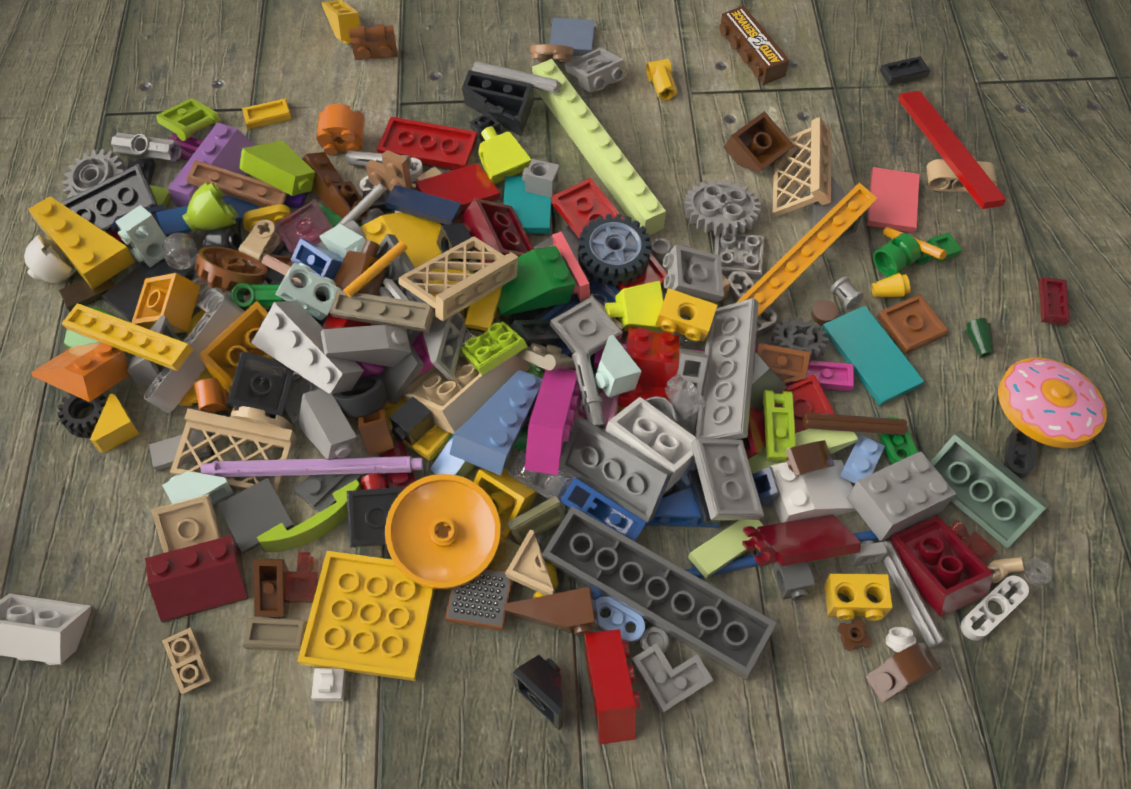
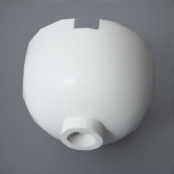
M37 235L26 248L24 258L29 268L27 272L38 282L41 280L48 283L63 282L77 271L66 260V257L55 244L45 236L41 238L40 235Z

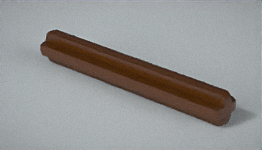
M808 412L804 414L802 419L803 427L807 429L904 435L908 430L905 419Z

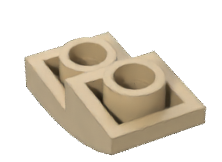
M190 627L162 640L172 664L171 670L181 695L211 681L193 628Z

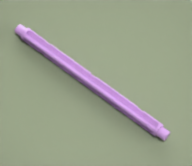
M402 456L333 458L330 460L324 458L213 461L212 463H203L201 465V473L219 477L410 473L412 470H422L423 460L422 458Z

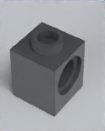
M775 562L773 571L782 599L792 598V600L797 601L807 598L815 586L809 563L803 562L781 566L779 562Z

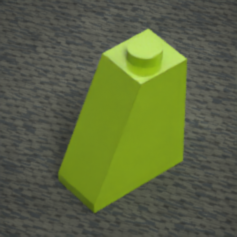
M283 140L242 148L239 167L242 171L291 196L312 191L315 171Z

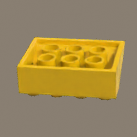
M398 212L381 215L360 226L366 239L379 245L386 234L395 235L399 242L403 241L408 247L405 252L415 268L442 254L437 245V239L442 226L439 222ZM432 269L429 272L445 273V269ZM448 269V273H463V270Z

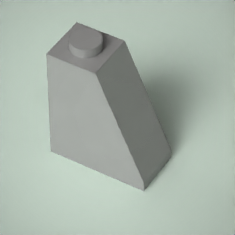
M322 389L304 393L297 424L300 430L327 460L336 457L343 458L353 452L356 435L333 394H329Z

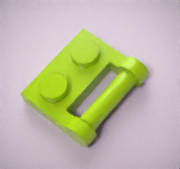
M193 98L156 115L157 122L176 133L182 141L189 139L192 134L209 125L215 126L217 122H221L220 116L216 111Z

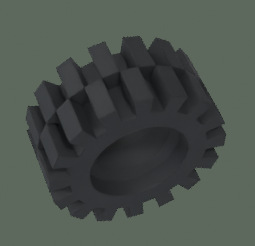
M68 393L70 398L63 397L61 401L64 405L59 404L58 406L60 412H57L58 417L72 435L75 434L79 438L82 435L85 438H90V433L94 432L107 399L101 394L91 402H88ZM89 406L95 407L91 415L83 419H77V415L82 409Z

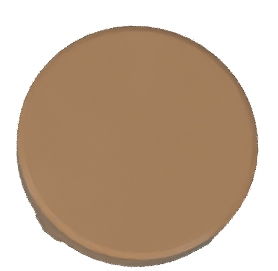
M536 44L530 46V54L532 59H537V61L545 62L553 58L558 60V62H570L571 57L574 56V48L564 45Z

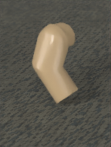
M1023 557L994 560L987 566L994 573L991 583L1001 582L1009 573L1025 571Z

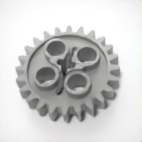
M718 179L717 183H714L712 180H709L708 184L700 182V187L694 185L693 190H688V194L685 195L683 211L686 212L685 217L690 218V224L697 223L696 229L705 228L704 233L712 230L715 236L718 232H722L723 236H727V232H731L732 235L736 236L737 231L744 234L746 229L751 230L753 225H757L761 213V203L758 202L759 197L754 196V191L747 192V186L740 188L738 182L732 185L730 180L722 183L721 179Z

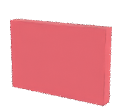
M873 167L871 171L870 192L877 197V200L868 209L867 226L878 228L890 227L897 231L914 233L917 227L920 174Z

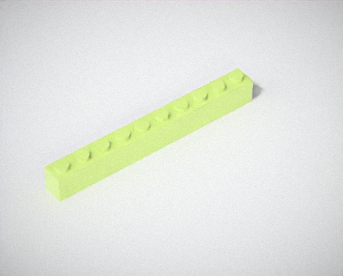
M550 59L532 66L534 75L556 79L561 82L560 92L556 94L539 89L535 90L626 215L631 217V222L633 223L635 220L640 222V227L644 226L646 234L649 233V235L663 230L666 210L554 61Z

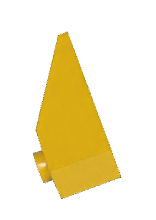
M343 0L322 2V7L335 36L340 41H343V43L350 44L349 29H356L357 26H360L359 12Z

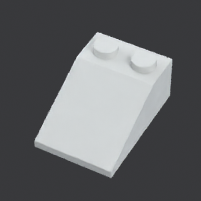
M833 460L835 465L833 467L800 476L794 475V472L789 469L787 462L770 466L773 468L780 492L773 504L781 523L831 514L837 516L856 511L847 499L853 486L850 481L840 477L844 468L842 460Z

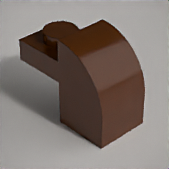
M918 643L890 657L884 664L865 677L883 703L909 686L916 685L939 671L941 667L925 644Z

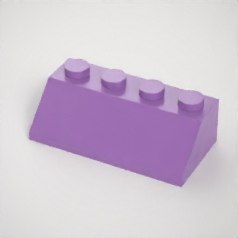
M217 122L168 187L176 207L188 206L192 196L199 188L187 183V176L194 160L248 177L250 174L239 168L242 148L256 145L238 129Z

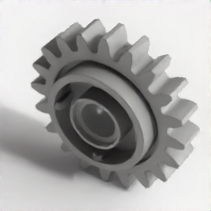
M94 149L91 156L83 153L84 159L75 158L77 164L75 166H68L72 171L64 173L68 180L62 182L66 187L63 192L68 195L67 198L69 199L128 168L123 164L124 162L112 151L107 153L104 149H101L98 153Z

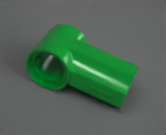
M242 283L235 286L231 294L232 300L236 305L249 308L256 301L262 307H272L274 302L286 301L275 295L280 285H248ZM250 290L251 299L245 302L243 298L244 293Z

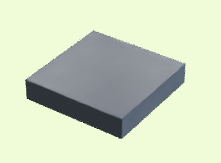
M553 18L550 44L573 47L574 56H583L592 52L595 20Z

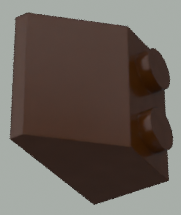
M764 111L732 134L723 148L738 165L761 172L792 149L794 145Z

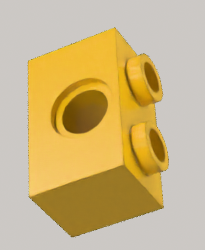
M668 288L655 326L661 327L662 330L669 333L676 332L685 335L692 341L700 340L704 342L710 330L717 304ZM680 315H687L691 320H685Z

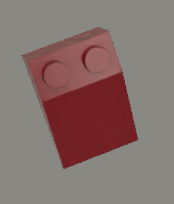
M938 515L891 535L890 540L919 592L940 617L988 595L994 573Z

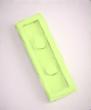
M739 520L690 552L688 558L707 579L748 551L742 545V541L750 540L752 537H747L743 532V528L753 526L757 529L758 526L764 525L759 520Z

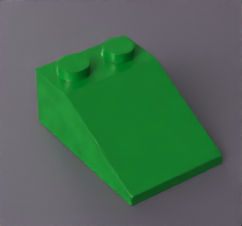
M556 245L533 249L518 257L517 277L502 287L497 306L500 317L564 304L570 301L576 283Z

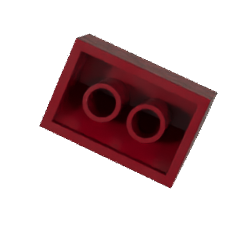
M475 198L460 217L461 222L465 224L471 237L475 236L504 256L512 252L519 257L534 249L513 207L510 205ZM474 247V250L476 252H481L480 250ZM485 260V263L495 262V260Z
M232 535L145 558L148 586L162 623L249 599L241 550Z

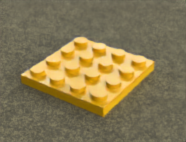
M326 551L297 662L305 666L336 668L347 672L416 681L435 589L424 587L407 578L391 559Z

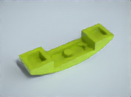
M356 479L332 493L336 501L335 504L287 531L283 523H280L258 536L257 539L265 552L294 549L315 541L332 531L348 517L347 491L361 490L359 482Z

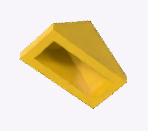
M115 394L109 395L90 439L101 453H106L139 434L127 411Z

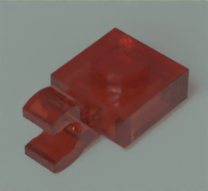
M956 520L949 527L983 563L997 552L976 531L969 535L967 528L961 521Z
M299 552L297 571H288L284 598L288 603H313L319 575L317 572H311L314 557H311L310 552Z

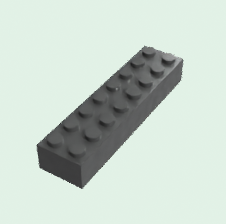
M573 506L542 553L545 562L551 563L559 571L602 596L610 597L639 614L644 621L662 629L668 635L745 680L748 678L777 624L772 619Z

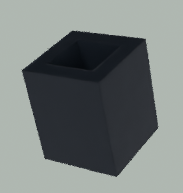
M413 396L389 417L393 427L391 429L393 435L400 441L405 440L411 446L435 425L432 412Z

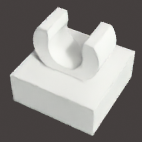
M315 668L311 699L313 701H343L346 671L336 668Z

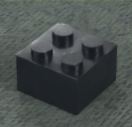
M242 351L226 407L232 409L241 406L264 410L265 414L270 415V418L275 419L276 415L282 417L294 371L278 360Z

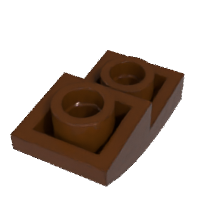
M825 440L786 449L787 465L794 472L795 476L806 475L835 466Z

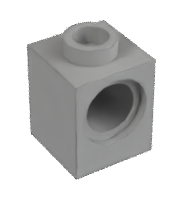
M532 159L529 167L524 169L522 176L526 192L546 197L553 196L559 184V165Z

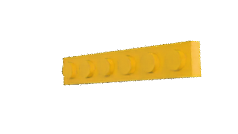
M78 303L61 323L70 331L175 371L181 368L193 351L190 345Z

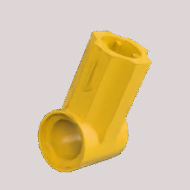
M662 59L647 62V78L649 82H653L658 98H661L663 101L671 100L676 95L677 88L672 78L670 60Z

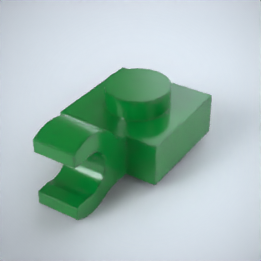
M948 232L930 238L927 242L946 250L947 254L943 260L921 251V256L916 262L918 265H924L931 259L936 258L940 263L959 256L962 249Z

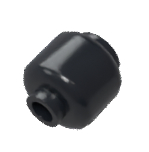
M229 226L208 230L203 240L204 247H224L239 251V247L242 244L240 234Z

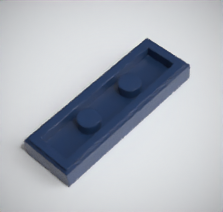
M397 185L394 186L385 202L388 209L446 225L454 224L462 210V205L459 202Z

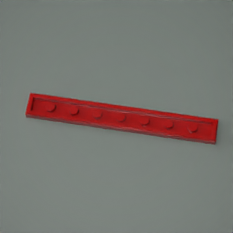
M921 91L900 93L899 102L980 208L988 209L1004 206L1006 202L1004 195Z

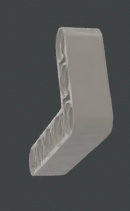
M210 286L201 293L197 300V305L206 313L184 341L190 345L193 351L178 371L164 367L144 395L146 401L166 413L174 410L206 368L199 354L245 312V310L214 288H210Z

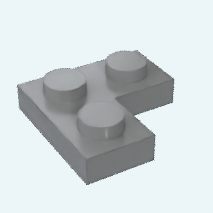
M657 643L630 659L661 713L713 681L698 654L672 669Z

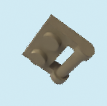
M532 343L531 347H527L517 353L518 357L549 371H555L558 368L576 371L573 358L562 354V349L553 345L544 347Z

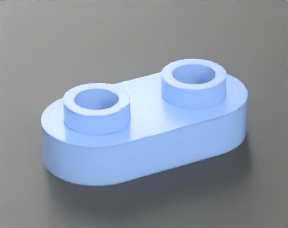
M600 597L595 600L601 628L606 631L620 629L622 640H627L628 643L637 642L641 639L645 632V623L639 614L610 597ZM603 609L611 611V615L608 618L600 616V612ZM627 624H634L636 630L633 633H628L625 630Z

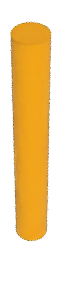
M886 227L883 231V235L891 239L902 233L890 227ZM914 238L922 252L941 260L946 257V250Z
M403 241L398 242L343 290L344 293L351 298L408 249L407 245Z

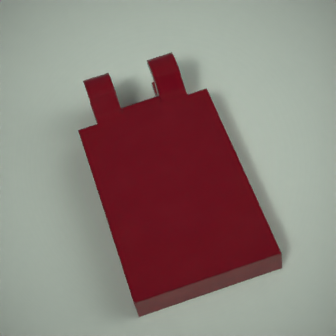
M833 514L758 526L757 529L753 526L743 528L745 535L752 537L750 540L742 541V545L746 550L758 549L759 552H764L762 555L754 556V560L760 566H766L772 562H779L781 566L860 553L861 542Z

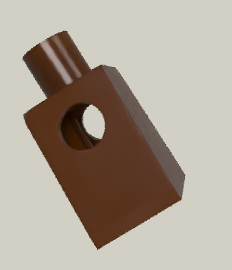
M366 240L361 252L349 250L333 279L336 286L344 290L379 260L376 256L380 245ZM386 268L357 293L378 296Z

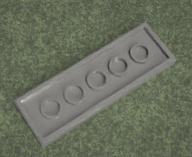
M755 298L716 308L706 338L705 353L708 360L699 402L696 438L736 440L746 438L748 435L759 302Z

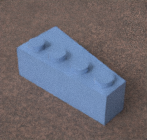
M518 370L454 433L449 454L501 476L535 406L543 379Z

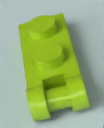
M764 390L763 406L767 461L787 462L786 449L796 446L793 395L791 391H783L782 394H778L772 390ZM774 404H781L783 408L775 407Z

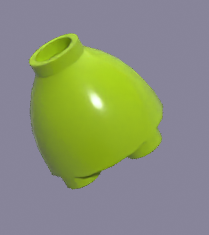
M206 182L192 196L187 213L182 215L192 231L195 232L198 229L215 230L230 227L236 223L235 219L239 215L231 204L227 205L222 197L225 195L217 184Z

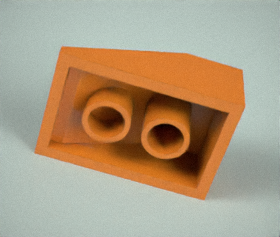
M102 342L71 347L31 372L33 377L88 402H91L130 375L127 371L128 365L125 352Z

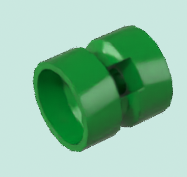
M901 233L889 241V243L876 250L873 254V261L883 275L890 277L900 273L905 267L917 261L921 256V249L918 242L911 235Z

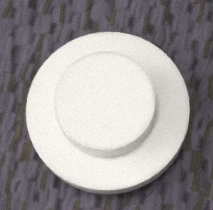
M894 627L889 630V634L886 636V644L894 651L900 652L915 645L916 638L913 636L912 630L905 627Z

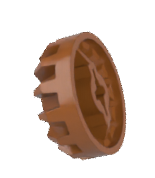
M215 246L201 248L195 265V271L201 282L208 283L210 288L217 287L222 289L223 293L225 291L232 292L235 286L242 283L263 285L268 270L266 265L262 264L260 260L246 253ZM247 290L244 293L245 296L251 294L250 290Z

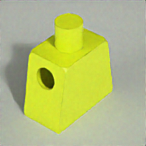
M492 126L485 128L481 132L485 141L480 143L479 157L484 172L493 184L504 181L505 176L518 175L526 167H529L530 157L510 132L497 135Z
M660 281L625 288L616 295V302L605 304L606 314L610 318H618V321L624 326V331H628L629 328H644L648 331L659 333L663 331L661 327L655 326L663 305Z

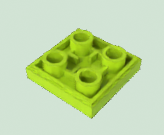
M505 322L491 325L487 332L479 337L470 338L461 347L460 351L483 376L527 348V345L522 337Z

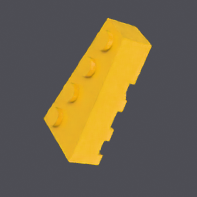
M51 196L28 209L39 227L92 289L135 263L127 246Z

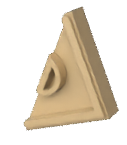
M530 529L506 570L505 575L507 578L544 595L555 594L535 533Z

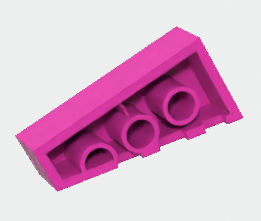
M558 368L555 371H545L529 422L524 470L558 475L564 444L569 441L574 413L576 412L581 392L575 370Z

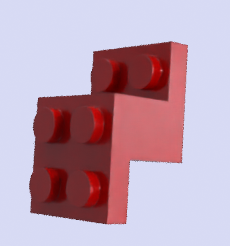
M629 328L626 352L639 367L641 374L634 390L619 394L618 406L627 407L639 397L645 400L654 396L666 398L673 404V388L679 366V336L669 332L659 333L648 331L644 328Z

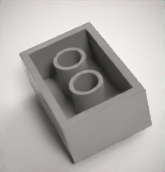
M920 451L858 480L847 499L881 542L891 537V535L942 512L956 493Z

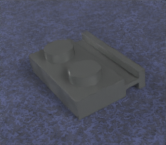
M360 474L309 475L294 490L309 506L321 512L336 503L332 493L356 479L360 483L362 476Z

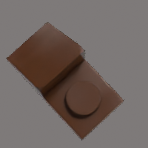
M255 558L253 560L254 616L284 617L286 614V585L291 580L285 560Z

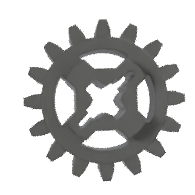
M790 317L789 322L782 319L780 325L776 324L771 337L772 346L811 352L810 359L812 357L815 360H819V356L824 355L827 347V332L820 331L821 326H814L812 320L804 322L803 318L800 317L798 321H795Z

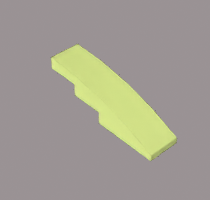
M807 429L795 434L796 446L825 440L830 454L859 441L855 432ZM766 446L762 448L759 454L748 459L753 474L772 465L785 463L767 461Z

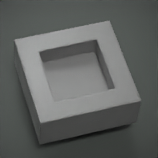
M873 541L861 542L860 553L850 555L852 566L880 563L887 553L884 542L874 543Z

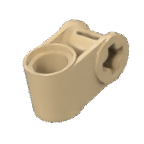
M266 219L258 221L246 240L239 247V251L262 262L264 255H270L281 243L279 234L275 232L274 223Z

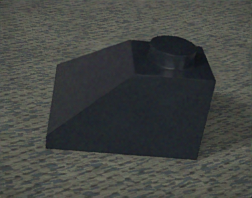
M537 655L514 670L515 689L559 730L563 725L561 674L559 673L561 670L550 658L544 660L540 655Z

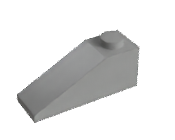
M460 312L444 321L437 318L434 313L429 332H423L431 363L448 379H452L454 376L466 330V318Z
M376 325L323 329L321 331L324 355L328 357L394 367L411 353L407 330L403 328Z
M679 348V366L673 388V406L677 416L676 423L693 435L708 357L705 352Z

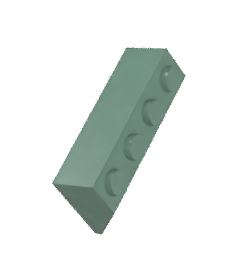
M962 431L954 434L930 462L956 493L951 502L1007 549L1051 504Z

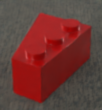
M620 629L585 633V651L595 702V716L598 719L599 744L635 740L636 710H641L638 691H632L631 684L635 683L633 665H627L626 658H630L628 641H622Z

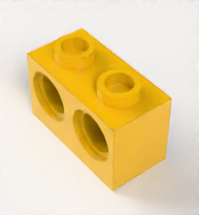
M830 574L824 583L827 615L829 617H837L838 620L866 617L869 621H878L886 617L892 609L888 574ZM837 594L846 595L850 602L841 601ZM867 594L875 596L878 603L871 602L867 598Z

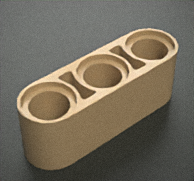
M937 159L928 163L926 170L928 186L931 190L969 193L944 159ZM977 161L997 187L994 164Z

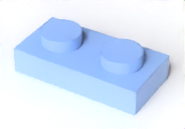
M861 434L840 474V477L854 484L873 473L885 447Z

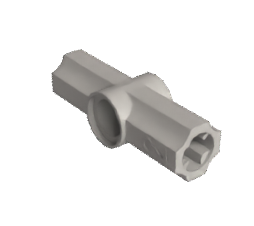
M117 132L115 136H112L111 141L113 150L116 153L140 156L153 160L160 159L176 162L181 157L182 152L177 141L147 137L143 134L133 135Z

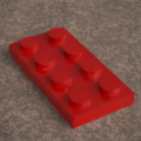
M390 116L377 147V153L383 154L388 150L398 155H409L410 158H417L422 164L456 170L468 166L478 135L476 131Z

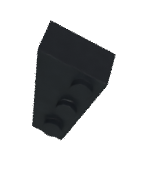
M468 70L462 86L465 104L483 115L488 112L500 125L522 137L535 101L533 84Z

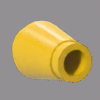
M897 273L876 283H871L872 295L874 298L904 297L905 294L910 293L908 276Z

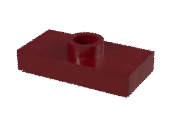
M1041 277L1038 281L1041 322L1067 325L1070 321L1067 280Z

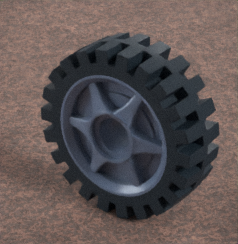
M606 214L605 220L602 216H599L596 222L591 220L588 226L586 225L583 228L578 244V260L582 270L586 269L585 274L589 277L593 275L594 281L598 282L601 278L604 285H608L609 281H612V286H618L619 281H621L622 285H627L629 280L631 282L636 281L637 276L641 277L644 270L646 271L651 256L652 244L649 233L646 234V228L644 226L640 227V222L637 220L631 223V217L626 216L625 220L621 219V214H616V218H612V214Z

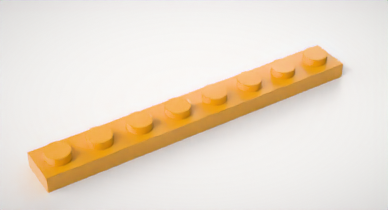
M859 182L736 303L755 298L759 302V317L875 203L877 197Z

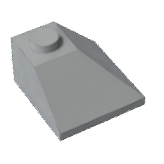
M160 316L150 329L179 340L166 316ZM133 355L127 363V371L135 383L151 385L165 367Z

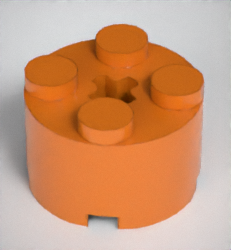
M331 104L326 106L323 112H319L316 139L318 144L324 148L326 154L336 155L338 152L348 153L351 150L360 152L363 146L365 117L359 110L356 113L350 110L351 106Z

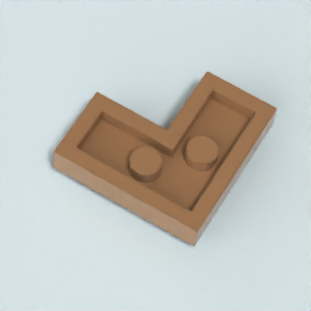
M386 150L382 155L383 164L372 159L366 164L369 182L377 186L381 183L390 191H392L395 185L413 190L406 157Z

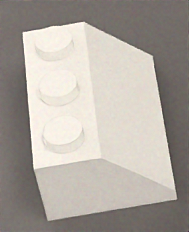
M641 397L613 417L605 429V432L673 472L665 492L680 480L695 460L691 442L696 437Z
M9 593L0 600V656L15 657L22 661H41L48 665H61L77 650L91 613V606Z

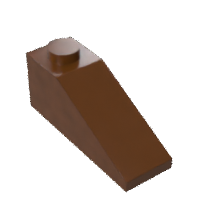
M386 404L374 413L358 417V427L368 455L374 453L383 454L389 449L394 448L393 433Z
M589 587L504 604V610L512 617L571 634L575 633L576 636H584L585 633H592V629L600 628L595 594Z

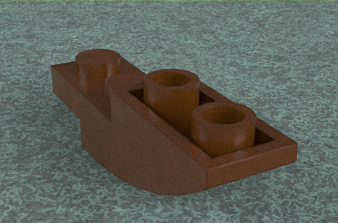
M325 152L304 155L302 160L315 171L313 190L330 210L344 218L363 200L351 181L343 182ZM367 209L355 222H361L363 217H367L370 210Z

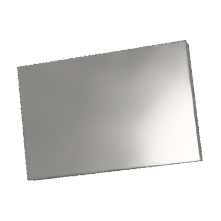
M695 438L691 442L710 519H761L764 514L743 441Z

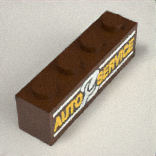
M741 6L722 13L721 24L719 25L720 33L722 36H725L731 47L741 56L743 62L750 67L754 76L758 77L763 85L785 77L789 59L746 7Z

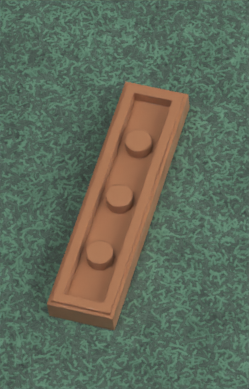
M194 160L187 176L188 184L198 187L206 182L217 184L224 195L261 207L277 204L284 205L288 196L287 193L263 181L198 160Z

